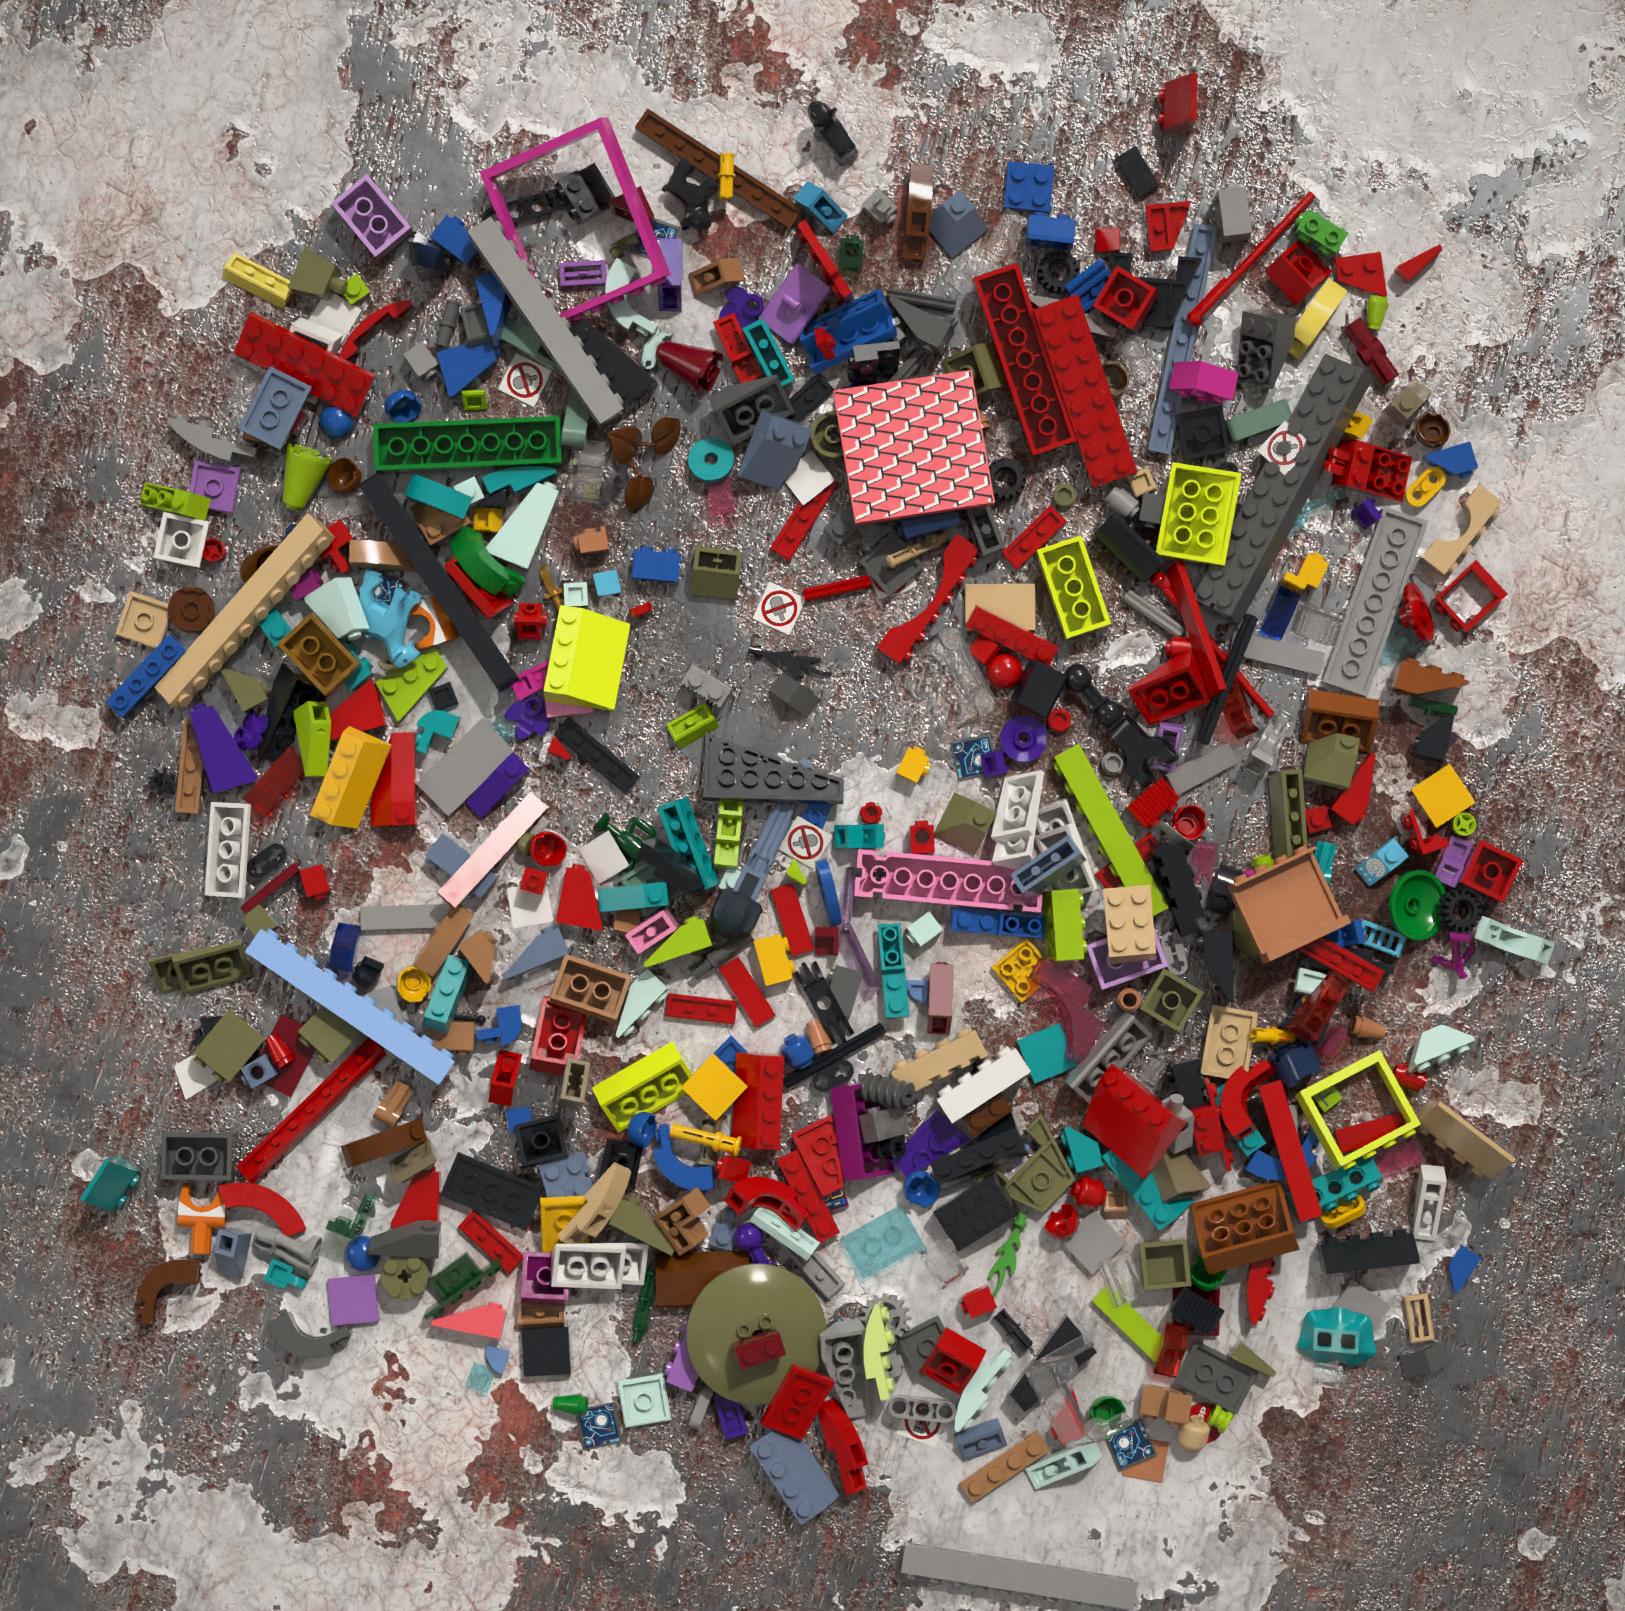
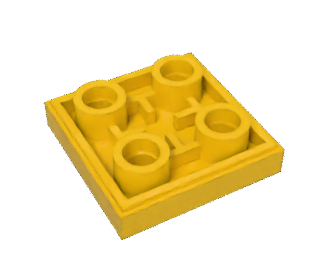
M1451 764L1446 765L1410 789L1435 828L1475 803Z
M1027 937L991 967L1021 1003L1057 974Z

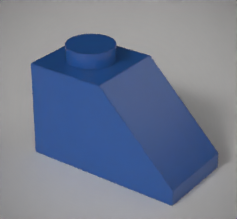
M1470 441L1426 454L1422 457L1423 462L1442 469L1445 474L1451 477L1459 475L1460 479L1472 476L1473 471L1478 468Z

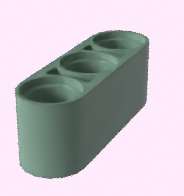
M572 388L562 430L561 445L585 448L591 415Z
M1282 399L1226 420V430L1231 444L1278 428L1284 421L1288 422L1292 413L1287 400Z

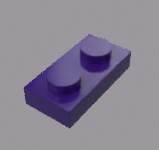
M713 1393V1399L726 1440L747 1434L748 1428L740 1403Z

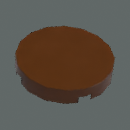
M194 586L183 587L176 591L169 599L167 606L168 617L172 624L179 630L188 633L199 632L206 628L212 621L215 612L214 602L209 594L203 589Z

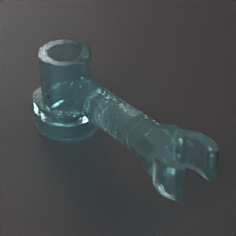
M1336 489L1320 498L1306 502L1292 528L1301 526L1309 521L1305 512L1344 499L1343 489Z

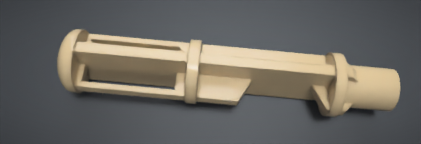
M946 532L939 535L933 534L930 539L912 546L909 545L907 548L892 555H887L886 563L890 568H895L896 565L914 559L916 556L931 549L940 547L942 543L949 540V536Z

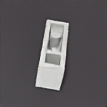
M1422 1164L1420 1166L1412 1231L1415 1239L1436 1241L1447 1183L1445 1169L1442 1166Z

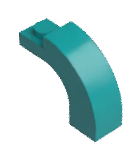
M414 474L404 494L405 497H408L409 500L415 503L428 505L459 519H464L473 498L450 487Z

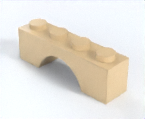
M1478 485L1462 504L1467 515V526L1461 537L1453 541L1436 539L1419 560L1439 576H1443L1446 573L1450 575L1458 565L1455 561L1460 554L1464 557L1471 549V540L1474 537L1479 538L1487 527L1484 526L1489 518L1493 520L1501 509L1498 506L1502 501L1482 485Z

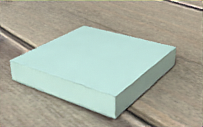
M664 1373L617 1381L625 1428L671 1420Z

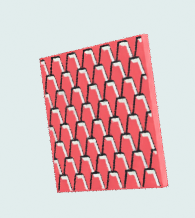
M972 370L833 390L855 525L995 504Z

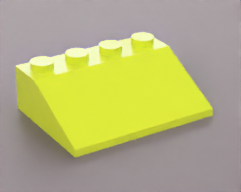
M1172 462L1156 552L1165 559L1225 566L1242 473Z
M560 605L544 686L545 701L615 711L631 624L583 608Z

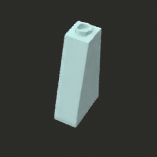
M546 481L543 484L537 482L487 545L486 549L491 556L528 571L530 570L560 496V492L556 490V485Z

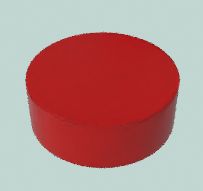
M649 601L628 610L631 617L634 618L652 611L653 608Z
M1062 708L1053 710L1048 717L1049 727L1056 732L1065 731L1071 724L1069 712Z

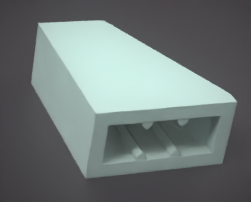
M334 578L304 597L305 602L338 639L348 638L349 641L356 640L362 636L361 633L369 629L351 578Z

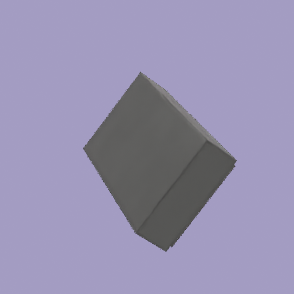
M482 303L461 308L460 311L469 346L492 341Z

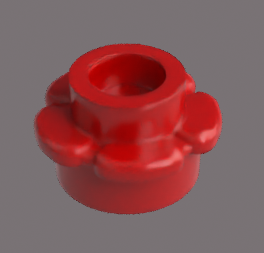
M868 802L865 806H862L859 812L862 822L867 825L879 823L881 820L880 816L882 815L881 807L877 806L874 802Z

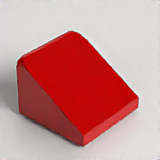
M1120 227L1096 229L1095 253L1120 251Z
M554 735L548 748V753L571 761L572 757Z

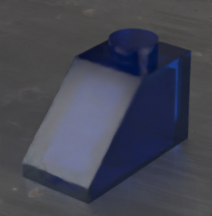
M338 922L331 947L328 969L346 972L355 971L361 926Z

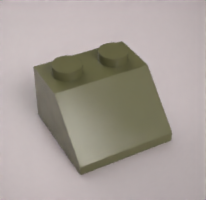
M993 342L973 345L942 360L947 374L972 370L976 397L992 393L1007 386Z

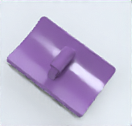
M797 263L763 309V312L758 316V320L764 318L770 329L788 343L793 344L830 294L832 288Z

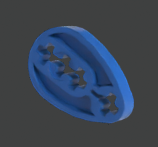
M826 858L814 862L830 926L842 924L838 897L829 863Z

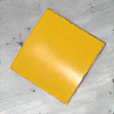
M714 1053L681 1086L715 1121L748 1087Z

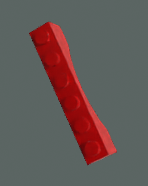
M956 533L943 552L942 580L932 602L914 619L900 626L890 628L876 649L898 665L902 661L906 663L914 652L911 650V647L915 642L920 644L927 634L924 631L928 623L933 625L939 617L940 613L937 611L942 604L946 606L954 594L951 593L955 585L960 587L967 577L964 574L967 567L973 568L979 560L980 556L977 553L980 549Z

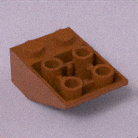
M1406 658V660L1403 659L1395 664L1388 690L1411 697L1469 685L1470 681L1464 679L1465 675L1456 672L1445 674L1442 673V668L1434 665L1423 667L1419 665L1420 661Z

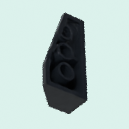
M417 230L412 231L408 242L411 264L420 280L448 277L447 270H451L450 256H445L444 251Z
M282 663L273 682L266 712L268 726L266 731L261 734L262 742L257 752L259 758L278 762L295 741L294 736L297 733L293 711L307 701L325 702L327 696L297 666Z

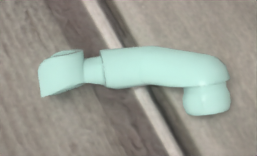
M667 322L662 324L661 331L652 336L643 347L641 365L646 370H651L655 367L657 359L656 350L659 344L664 342L663 340L666 336L672 335L675 331L673 327L671 333L664 332L663 327Z

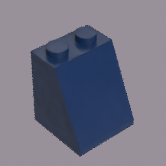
M956 510L902 518L896 523V529L899 538H904L905 543L958 528L960 520Z

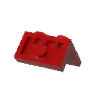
M1413 808L1402 811L1403 816L1400 817L1403 829L1408 830L1410 839H1407L1410 851L1415 852L1416 856L1450 846L1447 837L1440 838V835L1423 839Z

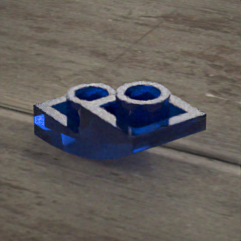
M1279 585L1269 605L1270 608L1260 626V631L1282 640L1301 595Z

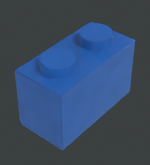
M446 215L430 235V238L434 243L469 268L479 253L467 237L468 230L463 227L465 223L456 216L451 218Z
M640 546V550L634 549L632 579L679 584L682 556L677 554L676 549L663 548V552H656L654 547Z

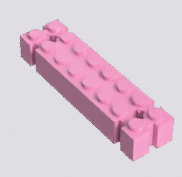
M858 849L856 868L862 869L861 878L855 877L854 896L873 898V892L882 893V899L1013 910L1014 904L1021 905V911L1041 913L1043 894L1038 893L1028 900L1021 891L1020 894L1015 893L1016 890H1013V885L1016 883L1010 874L1015 872V869L993 864L992 861L896 852H886L885 857H876L877 851ZM878 868L883 869L882 872H886V877H883L880 882L875 880L876 877L873 878V872H877Z

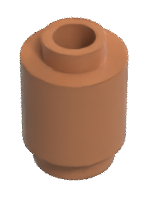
M1124 988L1118 992L1116 1003L1120 1009L1131 1012L1140 1006L1141 996L1135 989ZM1126 995H1130L1132 998L1130 1004H1125L1123 1001Z

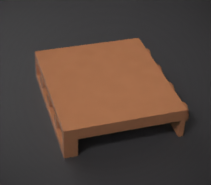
M1304 845L1293 850L1294 856L1287 858L1285 854L1273 860L1274 865L1268 868L1266 864L1253 869V875L1247 877L1244 873L1232 879L1234 884L1227 886L1263 964L1351 923L1348 915L1342 916L1312 852L1316 850L1315 846L1308 849Z

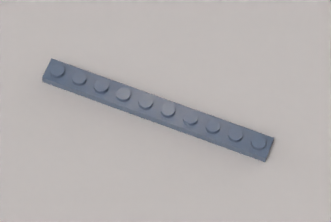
M1196 223L1194 225L1188 257L1202 258V261L1173 324L1147 449L1150 452L1171 455L1177 426L1175 414L1180 412L1183 397L1178 396L1177 391L1169 389L1174 363L1190 361L1197 327H1193L1187 322V314L1204 297L1218 230L1215 227Z

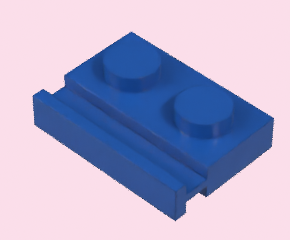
M1101 259L1097 260L1064 286L1069 293V297L1076 294L1079 295L1084 313L1093 306L1111 276L1109 269L1105 266L1106 263Z

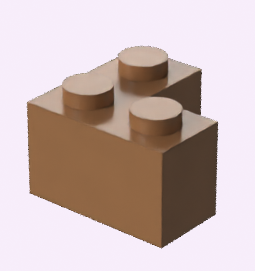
M696 1187L667 1205L653 1217L679 1255L692 1249L709 1235L697 1217L708 1209L710 1204L699 1188Z
M1142 1383L1138 1412L1143 1414L1142 1418L1156 1420L1157 1417H1162L1165 1422H1168V1425L1182 1427V1423L1188 1424L1193 1396L1186 1390Z

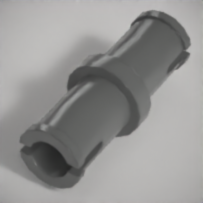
M453 300L446 301L443 317L438 323L440 328L435 345L440 348L449 349L453 330L457 327L455 322L461 306L459 302Z

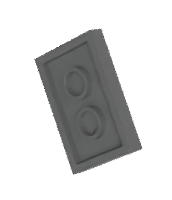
M1195 1339L1174 1382L1237 1414L1258 1372Z

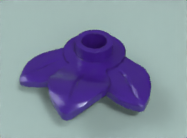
M730 287L724 290V294L729 302L721 309L720 318L734 313L742 329L754 323L756 317L763 312L764 302L759 295L748 294L742 287ZM750 301L757 303V307L754 310L748 308Z
M531 696L525 702L517 701L513 703L504 715L508 720L517 721L516 735L518 739L527 738L534 731L543 736L549 726V720L545 714V701L539 696ZM538 704L539 709L536 712H533V705Z
M253 709L246 715L242 727L236 730L233 737L240 749L248 748L253 750L262 742L261 734L266 731L268 726V717L266 715L256 717Z

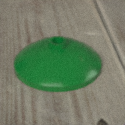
M1424 870L1409 871L1397 880L1391 891L1389 899L1391 921L1396 930L1408 939H1428L1442 926L1438 921L1442 918L1436 916L1440 909H1436V906L1442 904L1438 900L1440 897H1444L1445 889L1434 874Z

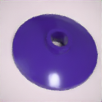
M1027 715L1016 716L1010 719L1003 727L1000 737L1001 745L1004 752L1013 760L1019 762L1032 761L1044 751L1047 744V733L1042 723L1036 718ZM1020 735H1026L1028 741L1021 743L1019 741Z

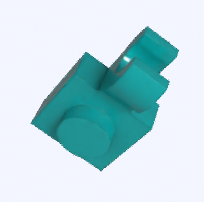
M272 1258L264 1277V1281L283 1289H287L288 1284L303 1289L306 1287L309 1279L293 1274L294 1266L276 1258Z

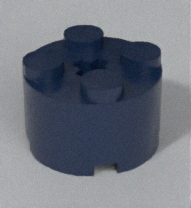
M1308 1037L1303 1038L1305 1041L1299 1044L1298 1040H1295L1293 1043L1290 1042L1274 1051L1276 1056L1273 1058L1270 1055L1267 1057L1268 1062L1275 1070L1277 1080H1281L1282 1085L1286 1084L1287 1088L1296 1086L1300 1083L1299 1079L1307 1075L1308 1077H1313L1321 1072L1319 1067L1322 1063Z

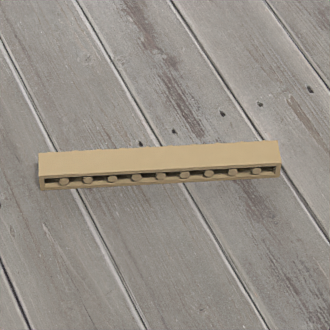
M307 513L154 688L170 705L183 711L198 692L206 686L213 675L222 668V665L237 651L243 641L252 634L258 624L267 617L273 607L283 599L288 590L298 582L303 573L313 565L317 557L329 547L335 536L319 520Z

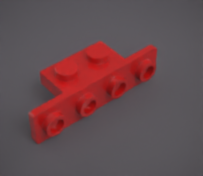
M1204 1078L1209 1104L1189 1109L1194 1115L1193 1135L1199 1156L1221 1151L1223 1164L1227 1171H1231L1230 1163H1233L1234 1159L1231 1149L1226 1148L1225 1141H1229L1226 1128L1221 1127L1220 1119H1223L1220 1105L1216 1106L1214 1099L1218 1097L1215 1083L1211 1084L1208 1078Z

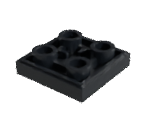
M569 1326L521 1330L524 1377L571 1374Z

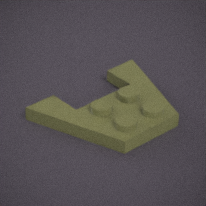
M1040 1114L1025 1131L1041 1148L1010 1180L996 1168L982 1174L976 1181L979 1182L993 1172H996L1013 1199L1043 1213L1072 1184L1075 1177L1043 1115Z

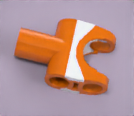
M434 596L421 600L412 609L409 617L423 616L430 622V632L423 640L414 644L417 650L440 646L459 638L455 626ZM465 598L466 602L468 603L474 614L477 616L471 598Z
M184 1183L178 1204V1227L191 1228L190 1253L211 1254L212 1229L226 1228L228 1208L224 1209L218 1190L213 1202L209 1206L199 1205L195 1201L193 1193H191V1183Z

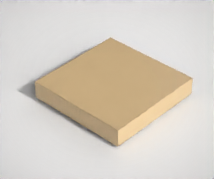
M130 591L115 635L156 649L164 640L170 623L167 610L168 603Z

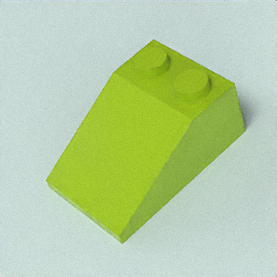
M695 916L684 920L686 925L680 926L644 962L645 968L712 946L713 943L705 919L699 920V917Z

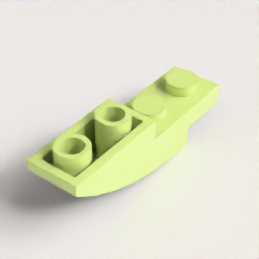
M883 1301L877 1302L874 1305L868 1320L864 1339L866 1379L876 1378L880 1401L890 1399L893 1396V1392H895L894 1379L889 1377L888 1369H890V1359L888 1355L884 1354V1352L892 1348L895 1340L893 1331L888 1329L889 1311L887 1307L883 1306Z

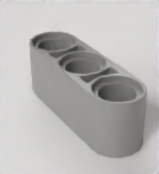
M898 1394L894 1395L888 1403L891 1415L902 1419L949 1423L955 1419L957 1414L954 1403L948 1399ZM901 1400L906 1404L902 1412L893 1410L892 1406L895 1401ZM920 1403H926L929 1406V1410L926 1414L921 1415L916 1412V1406ZM944 1405L952 1408V1413L948 1417H943L939 1413L940 1408Z

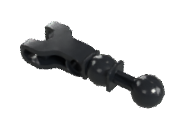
M1073 664L1066 669L1064 673L1068 676L1065 682L1066 688L1075 693H1082L1094 706L1089 712H1095L1097 722L1103 727L1109 728L1107 732L1127 755L1126 767L1128 773L1141 786L1148 787L1154 779L1147 766V759L1150 756H1157L1166 764H1173L1179 759L1177 751L1166 738L1148 735L1128 713L1124 715L1121 704L1114 699H1110L1112 696L1110 693L1104 697L1092 684V673L1088 667L1082 664Z

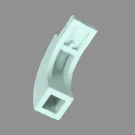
M616 258L607 276L605 292L609 293L632 283L638 274L637 269ZM627 295L624 296V301L612 305L611 302H608L610 312L615 321L627 332H630L633 325L637 326L635 328L637 332L646 337L648 334L654 336L657 332L658 325L639 315L630 307Z
M1482 916L1476 928L1475 939L1480 942L1548 966L1555 943L1508 927Z

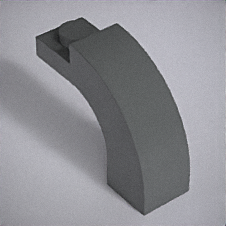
M291 1311L267 1323L273 1337L284 1349L305 1358H320L336 1352L333 1343L335 1342L338 1346L350 1340L348 1335L353 1333L350 1325L347 1324L324 1336L308 1335L299 1328Z

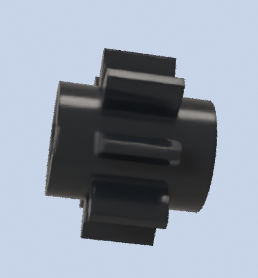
M164 767L163 772L155 768L154 777H148L153 783L149 789H158L157 795L159 796L162 795L163 791L172 794L170 788L177 786V783L173 782L176 774L172 773L169 775L167 767ZM164 777L165 780H168L167 785H162L161 788L158 779Z

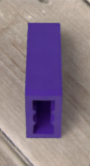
M206 703L192 706L193 711L187 713L210 793L258 781L257 775L214 707H206Z

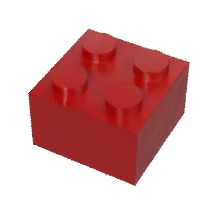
M1116 266L1094 302L1093 307L1136 333L1160 292L1136 276Z
M1476 840L1457 883L1499 903L1504 902L1523 859L1485 841Z

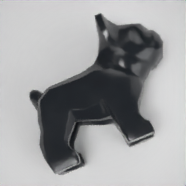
M813 101L807 109L808 117L813 124L812 127L815 128L813 135L819 142H824L835 155V161L839 166H843L848 162L849 156L854 158L859 152L842 123L835 116L838 111L837 108L831 109L828 104L822 101Z
M683 158L674 167L673 173L668 183L662 187V191L669 192L684 206L685 216L680 222L683 231L689 228L697 231H706L712 224V217L708 210L709 197L711 194L718 192L719 188H717V183L709 177L699 186L686 182V176L691 174L694 169L692 168L693 165Z

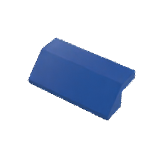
M878 288L809 321L799 335V339L809 354L811 370L814 374H817L847 360L848 356L852 355V346L883 343L896 337L897 330L895 320L884 294ZM822 326L828 334L831 333L836 341V346L834 347L836 357L829 360L825 358L816 345L814 330Z

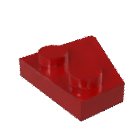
M1381 252L1334 259L1337 283L1346 286L1350 285L1364 292L1368 291L1382 297H1387Z

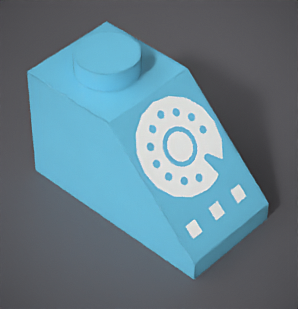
M1392 838L1354 869L1367 885L1371 886L1409 856L1398 842Z

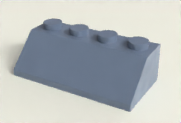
M770 1429L749 1443V1448L801 1525L822 1512L840 1496L804 1440Z

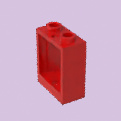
M1475 560L1439 592L1432 601L1435 603L1433 607L1442 616L1445 614L1451 620L1449 622L1451 627L1459 633L1461 631L1464 634L1508 593ZM1470 573L1493 599L1465 624L1445 603L1443 598Z

